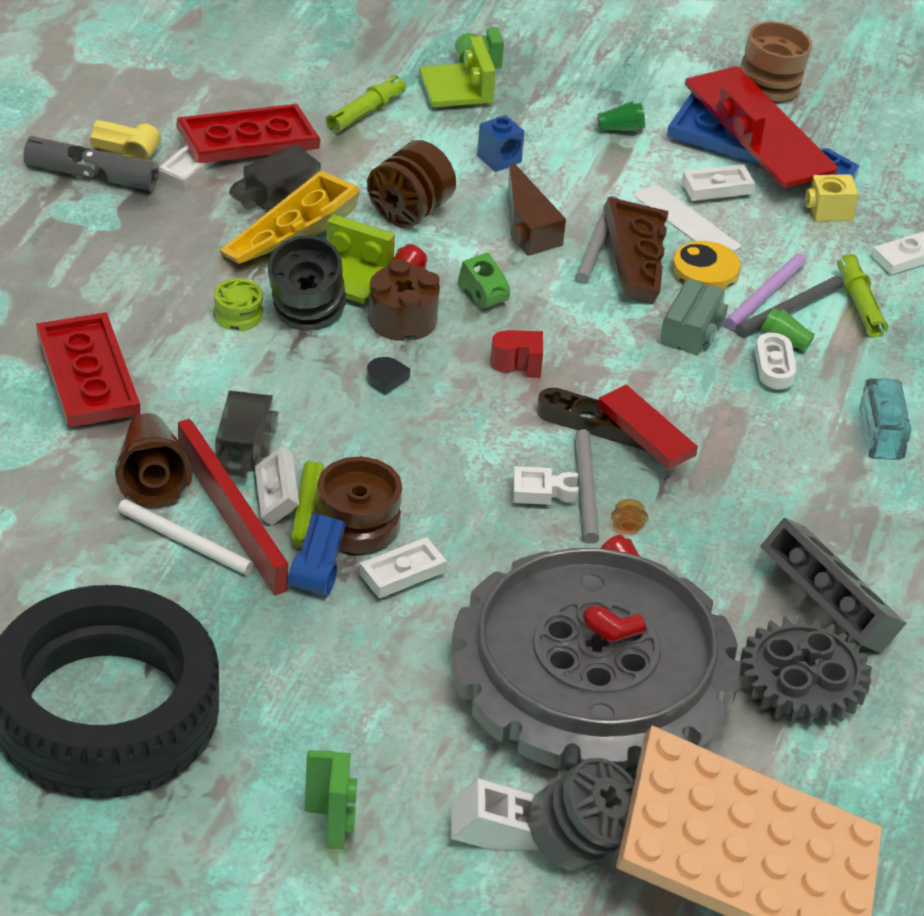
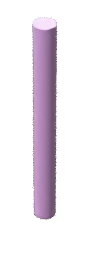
M800 253L793 256L725 319L724 324L726 328L735 330L738 324L748 318L805 265V256Z

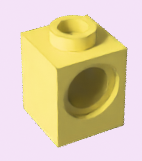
M813 175L811 188H807L805 193V203L807 208H811L815 221H851L854 219L859 194L852 175Z

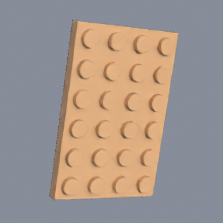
M651 726L644 735L616 868L725 916H872L882 827L655 726Z

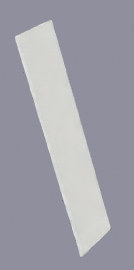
M658 184L634 194L636 198L647 206L669 211L667 221L694 241L719 243L730 248L732 251L742 247V245Z

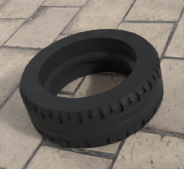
M91 585L70 589L45 598L29 607L15 618L0 635V751L12 763L13 767L42 786L60 793L86 798H112L143 792L170 780L191 765L199 757L203 749L206 748L209 739L213 736L219 715V662L216 648L202 624L183 607L164 596L148 590L122 585ZM96 656H121L143 661L162 671L176 685V689L169 698L151 712L133 720L106 725H89L65 720L48 712L32 698V693L37 686L57 669L77 660Z

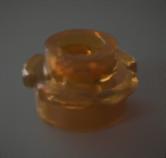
M625 499L615 505V509L611 514V520L615 528H619L624 533L632 534L644 528L645 523L649 520V516L640 501Z

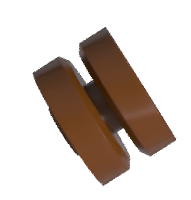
M363 456L340 459L328 465L321 472L317 482L318 505L316 514L346 522L339 547L340 551L354 554L372 553L387 547L397 537L400 528V505L403 489L400 476L390 465L378 459Z

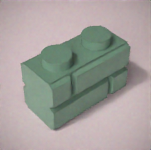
M690 278L686 280L663 319L660 337L662 345L675 349L681 347L682 351L694 355L700 353L705 343L711 345L717 330L716 323L723 324L728 310V305L723 303L724 289L710 284L705 286L703 282Z

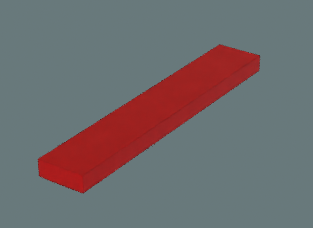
M190 418L179 421L178 441L190 456L194 475L251 561H253L254 566L274 596L287 592L288 562Z

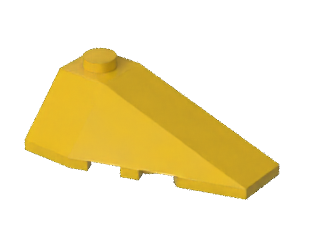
M320 170L219 251L222 256L241 264L272 252L281 243L296 236H314L327 231V221L332 214L346 218L355 210L360 190L357 185Z

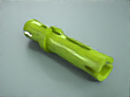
M393 75L379 85L374 84L366 90L368 92L334 113L329 114L326 117V124L330 131L335 128L333 133L338 134L370 112L386 107L389 100L405 92L406 85L403 79L397 80L399 76Z
M845 254L842 256V259L846 266H844L842 260L839 259L837 261L838 269L844 278V289L847 294L850 293L867 334L873 338L880 337L884 333L879 324H881L885 332H887L889 326L870 288V277L867 273L863 272L858 257L855 254Z

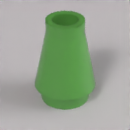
M775 308L770 311L760 330L763 334L773 332L786 336L791 341L793 348L803 352L807 351L815 336L814 333L807 330L784 309L779 311Z

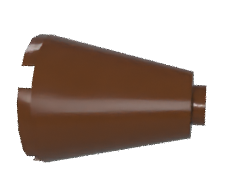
M152 413L140 414L129 424L116 463V482L121 493L126 498L127 496L143 507H162L175 502L180 498V493L187 485L189 487L192 482L193 467L190 456L159 416Z

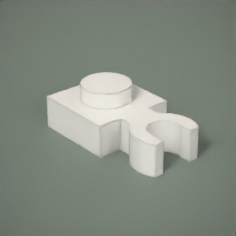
M514 466L513 503L551 505L552 497H557L564 502H576L579 491L577 487L578 474L564 472L554 476L552 475V468Z

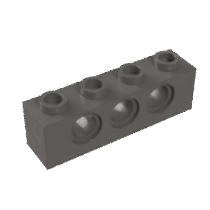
M784 517L761 544L760 547L860 645L882 653L907 624L805 526Z

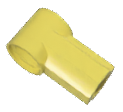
M97 120L93 125L90 136V145L95 149L149 160L161 143V135L158 130L152 125L145 123L132 128Z

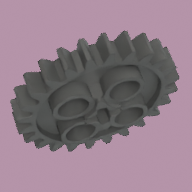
M799 616L797 624H792L787 617H783L780 627L775 622L768 621L767 631L758 627L756 628L755 637L748 636L746 647H743L740 658V675L744 676L742 686L744 688H751L749 698H762L760 707L762 710L772 706L776 708L775 718L778 719L784 713L790 714V722L795 724L799 717H804L808 726H812L814 718H819L826 726L829 724L831 715L841 722L844 719L845 711L854 715L857 705L864 704L872 680L870 678L872 666L866 664L868 659L867 653H858L860 648L858 642L847 643L848 632L839 635L834 633V624L824 629L820 627V620L817 618L813 621L812 625H806L803 616Z

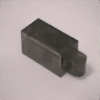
M297 144L244 166L243 179L236 181L231 186L229 194L233 199L241 203L245 209L259 206L267 213L321 170V163Z
M229 390L215 439V455L229 476L247 479L249 471L255 472V466L271 454L273 437L269 435L270 433L277 432L279 412L273 411V395Z

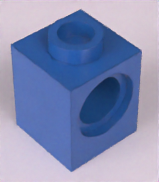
M507 115L479 124L477 156L495 172L506 169L510 165L522 163L525 131Z

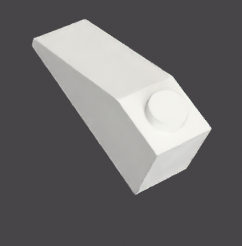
M477 778L451 800V839L486 849L540 851L532 839L528 826V807L534 794Z

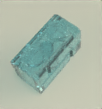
M870 378L865 380L859 410L868 457L885 460L904 459L912 429L908 419L909 415L902 383L898 379Z

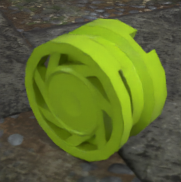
M240 278L221 282L214 291V316L216 317V322L228 330L231 329V326L239 327V331L250 330L256 327L262 321L263 307L261 305L263 292L261 287L253 281Z

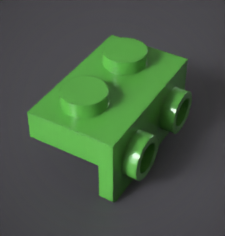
M309 750L306 758L305 811L308 813L328 814L327 848L344 850L346 832L354 833L356 806H348V804L356 805L358 778H350L351 753Z

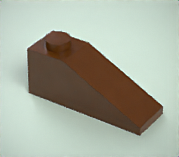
M516 164L510 165L507 194L513 241L528 256L563 246L566 218Z

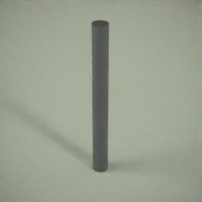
M836 275L738 324L736 332L743 338L761 329L773 308L779 311L784 309L790 314L842 288L843 281Z

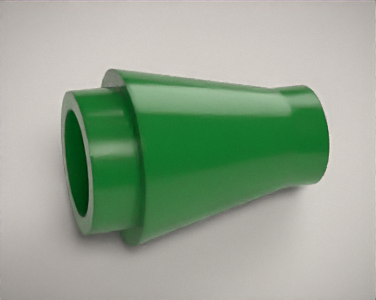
M630 101L608 111L597 113L600 132H638V129L645 128V117L641 103L634 104L633 101Z

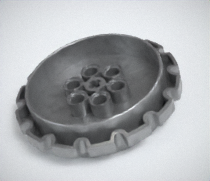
M569 548L554 552L544 551L513 561L511 571L507 574L499 571L493 572L471 592L470 606L462 607L459 610L454 624L451 651L453 652L451 671L454 683L461 699L473 701V718L496 740L504 741L509 739L518 746L517 752L520 755L553 768L563 766L573 769L589 758H603L612 761L625 771L638 768L644 735L651 726H655L702 747L722 727L726 708H731L734 704L740 676V662L735 660L738 644L728 620L723 615L711 613L713 600L687 578H679L669 571L666 566L652 560L621 551L600 548ZM598 605L608 609L619 618L639 613L645 621L646 631L643 634L620 641L608 642L587 627L583 619L584 612L588 607Z

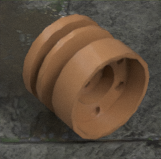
M772 21L757 23L751 27L744 50L745 54L742 58L740 69L772 101L783 102L792 100L799 93L805 73L804 69L807 66L813 44L807 34L793 25Z

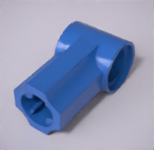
M312 513L302 550L296 554L290 568L288 585L290 587L325 597L329 596L337 576L338 565L335 561L346 522Z

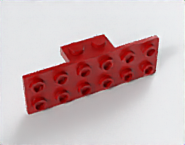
M738 66L685 79V86L783 188L812 181L813 175L837 174L838 167Z

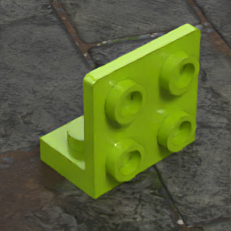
M482 36L469 37V49L464 50V63L420 67L419 74L432 107L447 108L456 105L493 103L496 70Z
M332 214L327 221L326 240L336 247L341 256L346 299L365 304L369 299V284L372 276L380 269L389 266V263L394 258L395 233Z

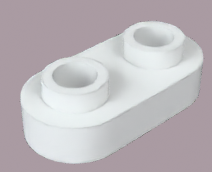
M770 332L762 334L757 339L755 349L761 382L774 390L786 389L792 386L797 367L791 341L779 333Z

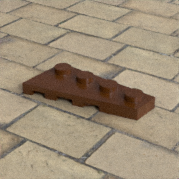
M608 197L603 207L623 295L633 299L655 302L661 288L663 269L661 259L664 256L665 247H663V240L666 236L667 227H665V222L669 211Z

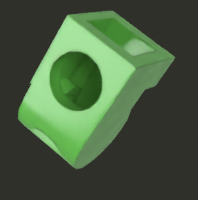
M499 27L487 28L486 35L482 36L494 68H502L504 41ZM466 33L456 40L455 50L460 64L464 63V50L469 49V37L478 35Z
M489 252L462 262L457 284L463 293L469 291L473 301L480 309L488 308L509 299L510 288L508 281ZM480 266L479 272L476 273L474 268Z

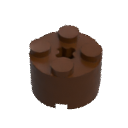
M404 259L392 260L389 266L377 271L372 276L369 284L368 317L371 320L373 330L385 338L396 341H404L405 336L416 335V339H420L433 332L438 318L439 276L424 268L410 265Z

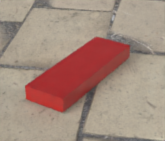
M627 384L598 398L597 407L668 470L697 455L698 446Z

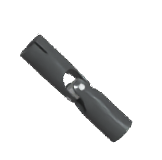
M30 136L24 147L23 160L29 166L98 179L150 192L154 190L159 175V165L157 162L98 151L35 136Z

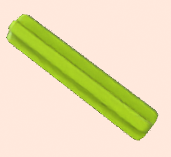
M309 460L304 464L298 496L299 506L296 507L291 534V544L296 549L302 548L311 515L316 513L318 505L317 482L321 472L324 470V465L320 461L313 462Z

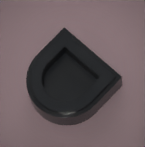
M378 357L371 360L367 366L368 383L385 395L410 379V368L394 358Z

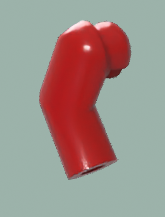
M592 605L584 612L583 619L587 627L608 642L620 641L643 634L646 631L645 621L639 613L619 618L608 609L598 605Z

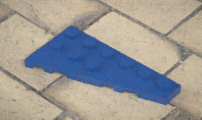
M693 93L690 94L668 126L667 137L677 139L682 143L706 148L714 153L732 156L743 162L761 165ZM829 148L821 149L838 167L837 174L835 175H852L853 180H855L859 169L858 164Z

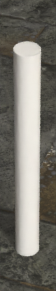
M123 499L119 504V513L245 576L249 575L253 569V561L127 499Z

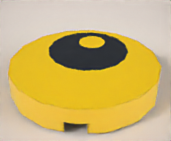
M693 241L682 245L675 252L672 269L679 281L681 278L684 281L690 278L703 282L705 286L710 284L727 289L728 284L733 283L734 285L737 282L741 263L738 255L722 244L710 241Z

